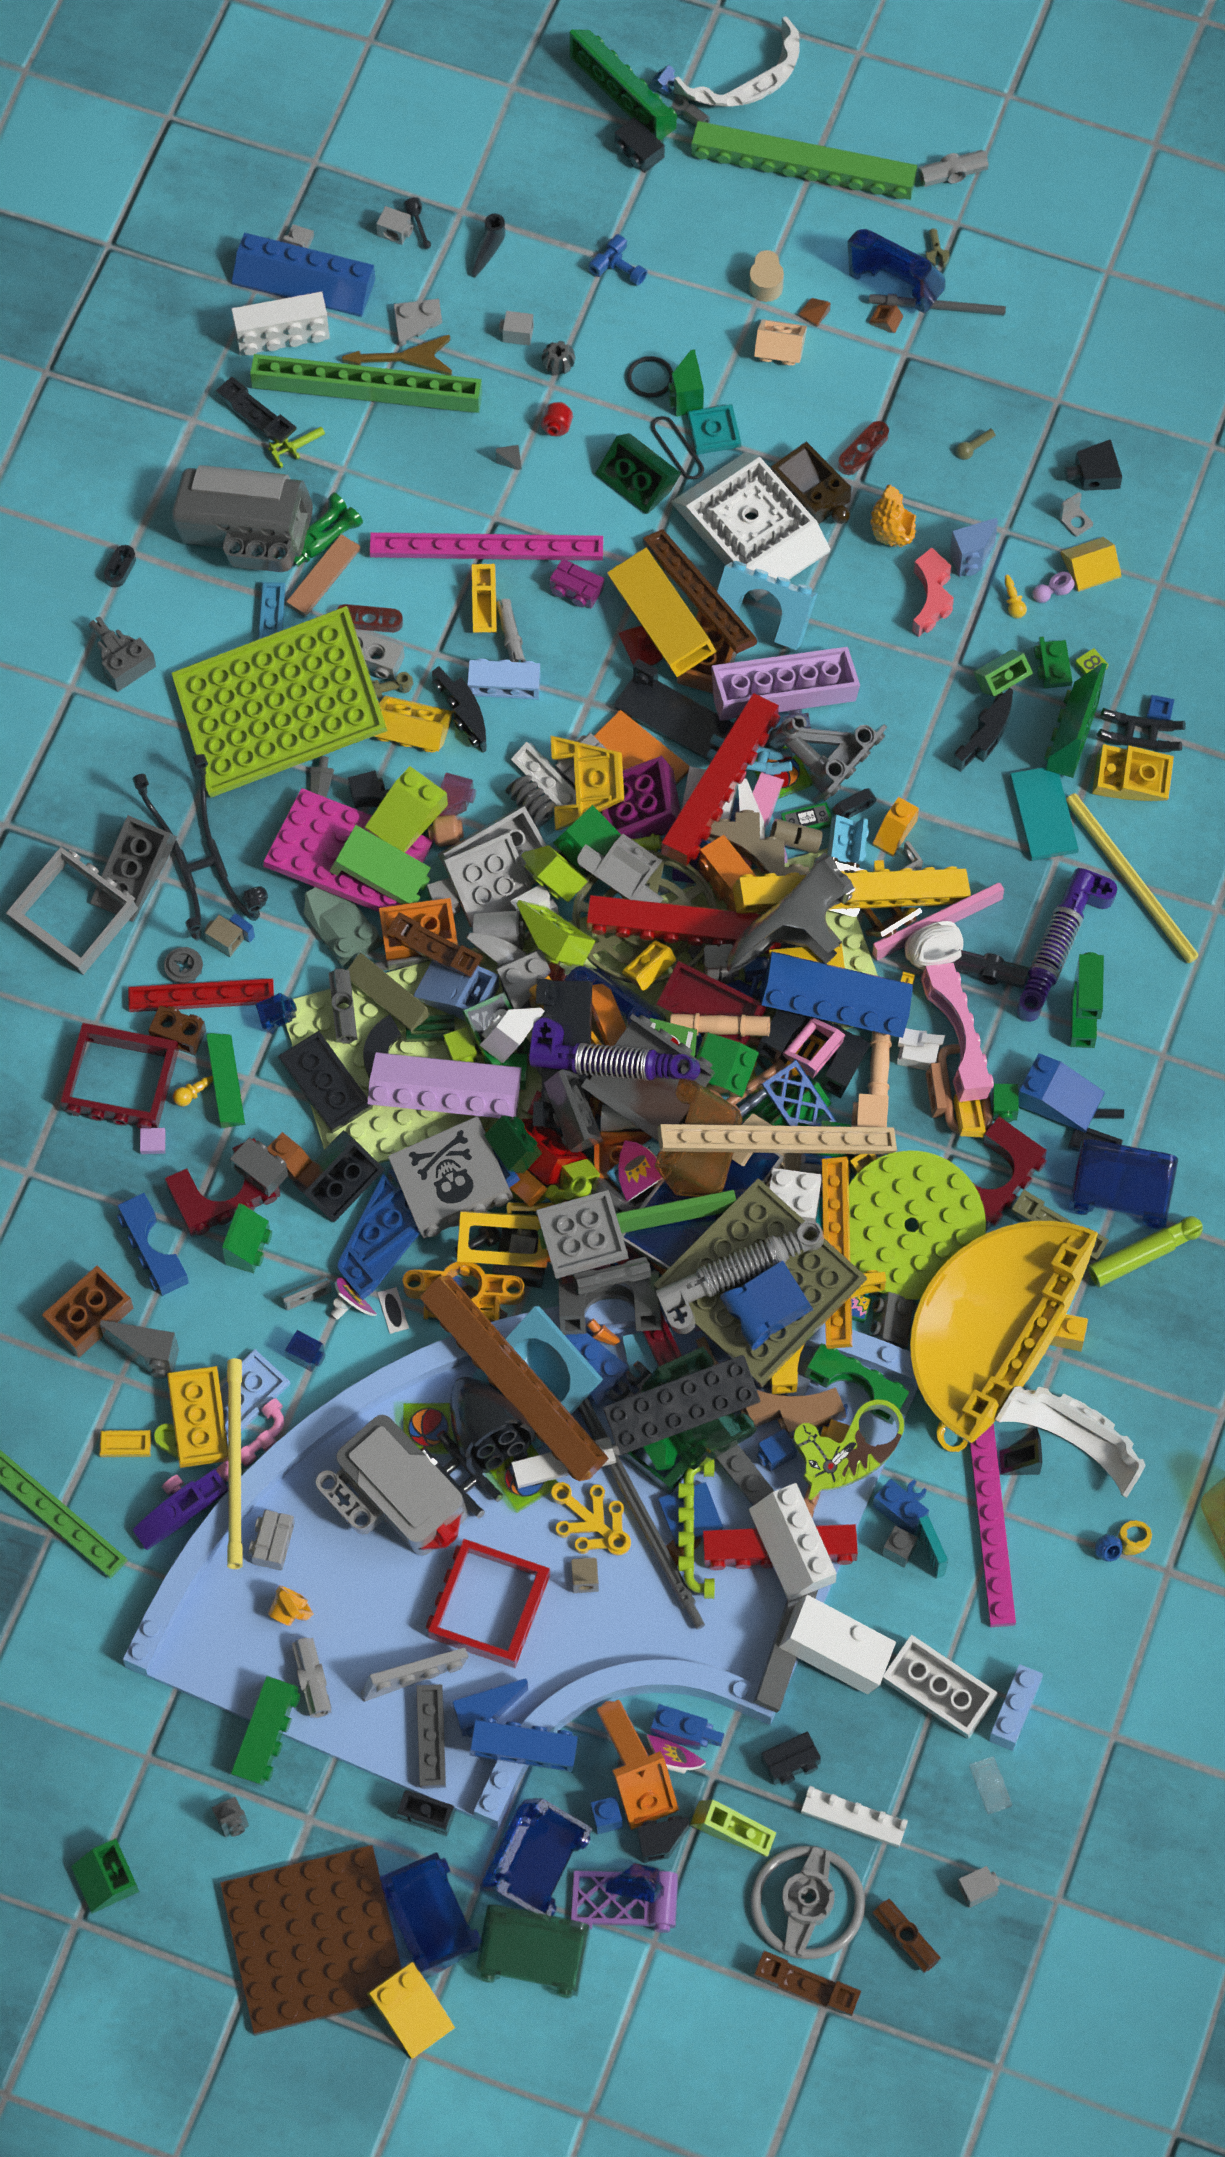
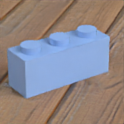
M482 658L469 660L468 686L474 696L539 700L540 663L532 661L521 663L509 660L488 661Z
M1019 1664L991 1732L989 1742L1011 1751L1014 1750L1041 1684L1043 1673Z

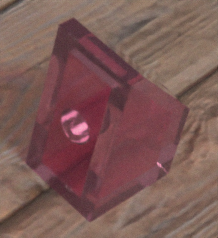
M445 773L440 788L447 792L448 806L439 816H457L467 811L469 803L474 802L477 792L474 789L472 779Z

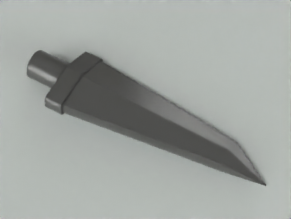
M320 756L318 767H311L310 791L327 798L332 776H334V769L328 768V757Z
M418 955L376 962L375 964L383 971H389L431 960Z

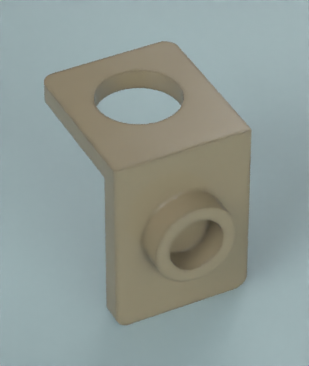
M572 1559L573 1593L599 1592L597 1559Z

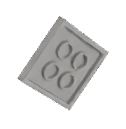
M509 832L442 860L470 927H473L474 914L512 910L510 901L532 889Z
M609 1190L536 1210L556 1279L628 1259V1253Z

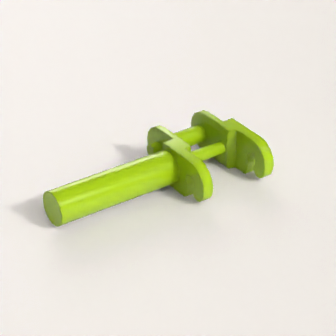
M320 426L289 443L288 438L281 444H272L270 442L268 450L272 451V458L281 469L283 464L279 460V455L289 451L298 460L300 455L296 450L325 435V432ZM285 445V449L277 452L276 448Z

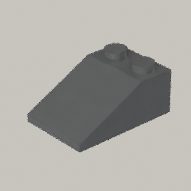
M101 1320L100 1326L105 1342L146 1372L151 1373L152 1376L157 1378H166L167 1373L174 1372L179 1352L175 1332Z

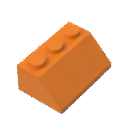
M451 898L379 908L386 960L420 955L387 934L388 929L399 912L419 922L422 927L458 945Z

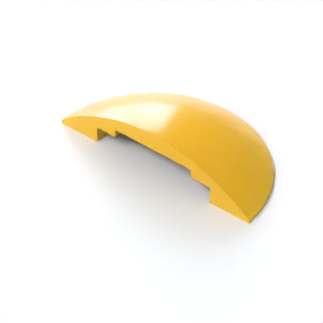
M1030 1221L1005 1226L988 1232L961 1248L939 1269L928 1284L920 1299L912 1325L910 1342L912 1367L918 1387L926 1403L938 1419L956 1435L970 1443L974 1442L996 1421V1417L1014 1387H1023L1055 1337L1078 1290L1098 1235L1096 1231L1083 1226L1058 1221Z

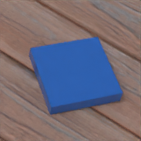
M706 1482L694 1486V1540L702 1538L703 1531L723 1530L722 1522ZM678 1492L658 1498L674 1544L678 1546V1533L684 1532V1523H678L679 1507H684V1498H678Z

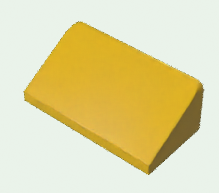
M655 940L622 973L639 989L644 991L676 961V957L670 947Z

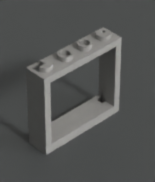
M60 847L6 914L15 924L84 975L137 911L138 907L134 903L135 898L128 891H119L115 888L117 884L107 876L103 879L98 875L99 870L92 864L87 863L85 865L79 861L81 857L72 850L67 852ZM66 864L123 906L82 957H79L25 916L26 912Z

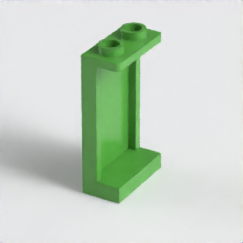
M355 825L329 872L338 876L342 870L403 905L418 902L421 896L417 895L419 889L424 890L430 880L427 874L431 867Z

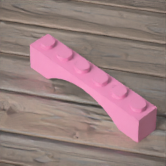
M954 963L926 966L921 977L926 998L946 1015L954 1027L959 1040L960 1064L953 1079L958 1100L963 1102L987 1099L990 1090L993 1088V1077L988 1073L986 1067V1055L982 1054L980 1048V1036L975 1032L973 1026L974 1018L967 1007V995L962 991L960 974L956 972Z

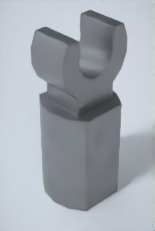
M684 96L679 97V103L682 106L672 104L676 114L683 115L694 126H697L698 121L706 123L710 121V117L694 105L688 104V100Z

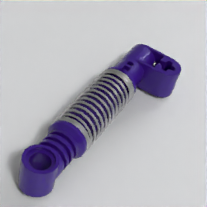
M1076 868L1074 870L1063 899L1053 911L1049 921L1050 924L1047 925L1046 933L1043 934L1042 942L1029 968V980L1017 1006V1014L1022 1020L1031 1022L1040 1016L1050 988L1057 983L1068 954L1072 949L1071 946L1074 944L1073 942L1084 919L1083 911L1086 904L1099 909H1107L1114 903L1118 888L1112 879L1084 868ZM1093 886L1098 887L1096 894L1091 892ZM1031 1003L1036 1008L1030 1009L1026 1007L1025 1004Z
M540 1018L533 1026L529 1055L532 1067L572 1070L575 1074L579 1075L591 1074L593 1076L596 1074V1076H599L601 1074L602 1077L606 1075L607 1077L612 1076L614 1078L617 1076L620 1078L622 1076L623 1079L627 1077L628 1079L638 1078L639 1080L642 1078L644 1080H653L660 1077L686 1082L695 1080L701 1071L699 1062L685 1054H660L655 1050L646 1048L631 1049L630 1047H610L609 1045H589L588 1043H578L575 1046L563 1045L564 1030L558 1022L549 1018ZM551 1028V1032L545 1034L546 1030ZM542 1040H552V1044L542 1043ZM688 1062L689 1069L686 1073L682 1074L681 1067L684 1063Z

